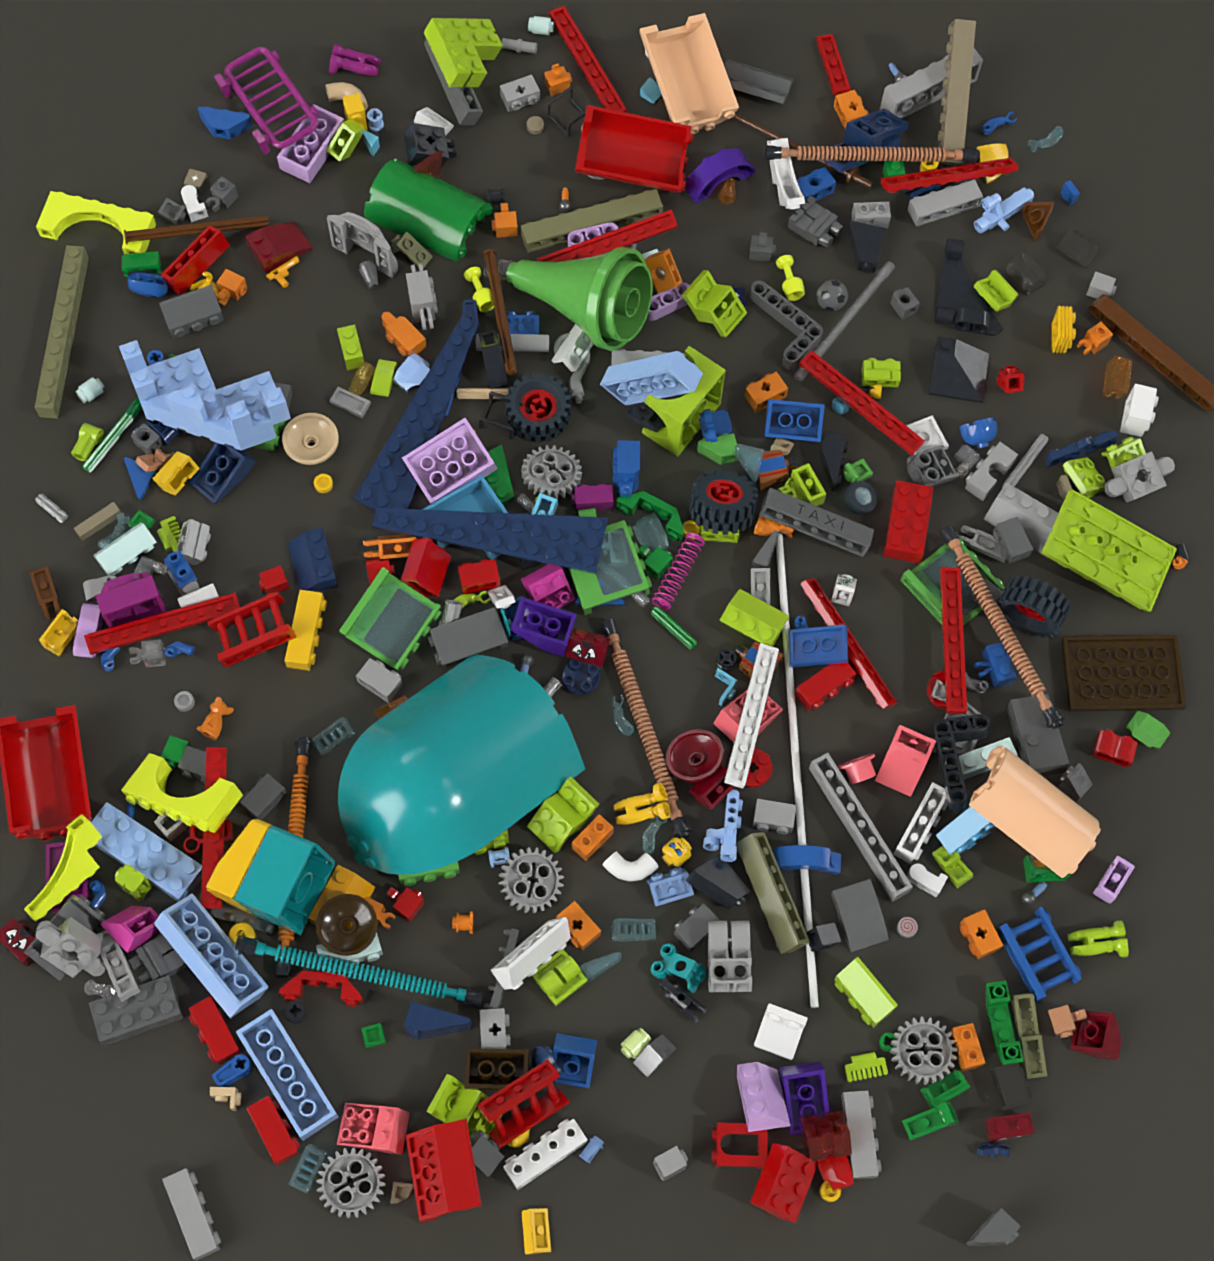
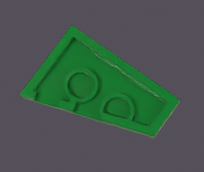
M501 444L488 451L498 469L484 477V479L502 505H505L514 500V493Z

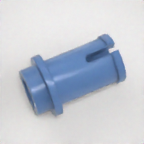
M595 1135L589 1138L590 1142L579 1155L589 1164L599 1149H603L602 1145L604 1142Z

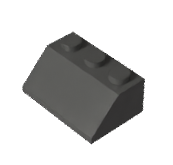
M212 285L159 303L172 339L183 337L187 333L200 331L204 327L217 325L224 321Z

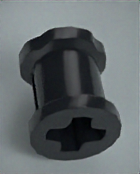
M505 188L498 191L487 189L488 203H506Z

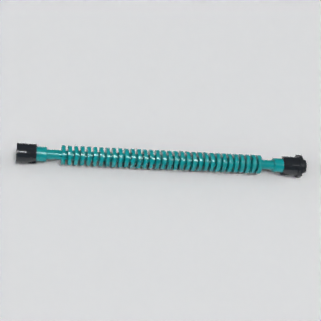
M245 934L242 935V938H237L235 945L238 955H241V953L255 956V954L262 956L267 954L275 956V961H278L280 957V962L286 959L285 963L288 964L289 960H291L290 964L293 965L294 961H296V966H299V962H302L301 967H304L306 963V968L312 965L311 969H314L317 966L316 970L319 971L320 967H322V972H325V968H328L327 973H330L332 969V974H335L336 970L338 971L337 975L343 972L342 976L344 977L346 973H348L349 978H351V974H354L353 979H356V975H359L358 980H361L363 976V981L369 978L368 982H371L374 979L376 984L377 980H379V985H382V981H385L384 986H387L389 982V987H392L394 983V988L400 985L399 989L402 990L403 986H405V990L408 991V987H410V992H413V989L416 988L415 993H418L420 989V994L426 991L425 995H428L431 992L430 996L433 997L434 993H436V998H439V994H441V999H444L445 995L455 997L456 1000L463 1001V1004L480 1007L483 991L472 988H458L457 990L447 987L445 982L442 986L441 981L436 985L437 980H434L433 984H431L432 979H429L427 983V978H423L422 982V977H418V980H416L415 975H413V979H411L410 974L405 978L406 973H403L402 977H400L401 972H398L396 976V971L390 974L391 970H387V973H385L384 968H382V972H379L380 967H377V970L374 971L375 966H372L370 970V965H367L365 969V964L359 967L358 962L356 966H353V961H351V965H348L349 960H346L344 964V959H341L339 963V958L333 961L334 957L332 956L330 960H328L327 955H325V959H322L323 954H320V957L317 958L318 953H315L313 957V952H310L308 956V951H304V954H302L301 949H299V953H296L297 948H294V951L291 952L292 947H289L288 951L286 950L287 946H284L283 950L281 949L282 945H278V948L269 947L265 943L258 942L257 939L246 937Z

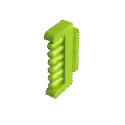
M172 516L160 522L162 528L158 529L157 533L165 550L170 551L172 549L175 552L177 551L181 529L177 525L176 517Z
M875 1052L851 1056V1064L844 1066L849 1083L853 1080L857 1081V1076L859 1080H862V1075L864 1079H867V1074L869 1078H872V1073L874 1077H877V1072L879 1076H882V1073L883 1075L888 1074L885 1058H876Z

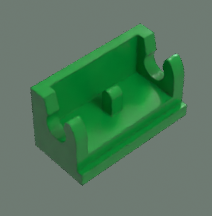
M158 251L122 255L124 277H128L131 271L157 269V274H161L162 265Z
M954 1070L948 1076H944L943 1080L940 1081L938 1079L935 1084L931 1083L922 1088L921 1092L932 1109L962 1094L971 1087L961 1071Z

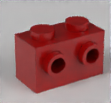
M483 559L479 563L474 564L464 563L458 567L463 594L501 587L495 559Z

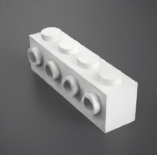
M932 782L893 855L909 864L914 859H919L923 851L920 849L922 843L927 844L932 835L929 832L931 826L936 827L941 818L938 816V813L941 809L945 810L948 805L943 787Z
M568 1119L564 1120L558 1125V1130L553 1133L548 1131L540 1137L541 1141L539 1143L527 1145L523 1148L524 1153L518 1157L513 1155L505 1161L504 1170L517 1190L587 1143V1138L574 1119L571 1121Z

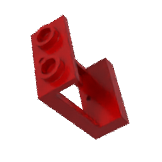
M717 1122L716 1128H712V1141H716V1149H712V1162H716L715 1168L725 1166L757 1167V1169H763L767 1160V1130L748 1132L747 1123ZM727 1134L757 1135V1156L728 1155L721 1149V1139Z

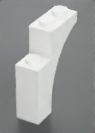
M788 138L767 141V145L788 147L789 149ZM791 157L770 160L773 184H777L780 205L785 206L786 209L800 208V204H805V200L794 174Z

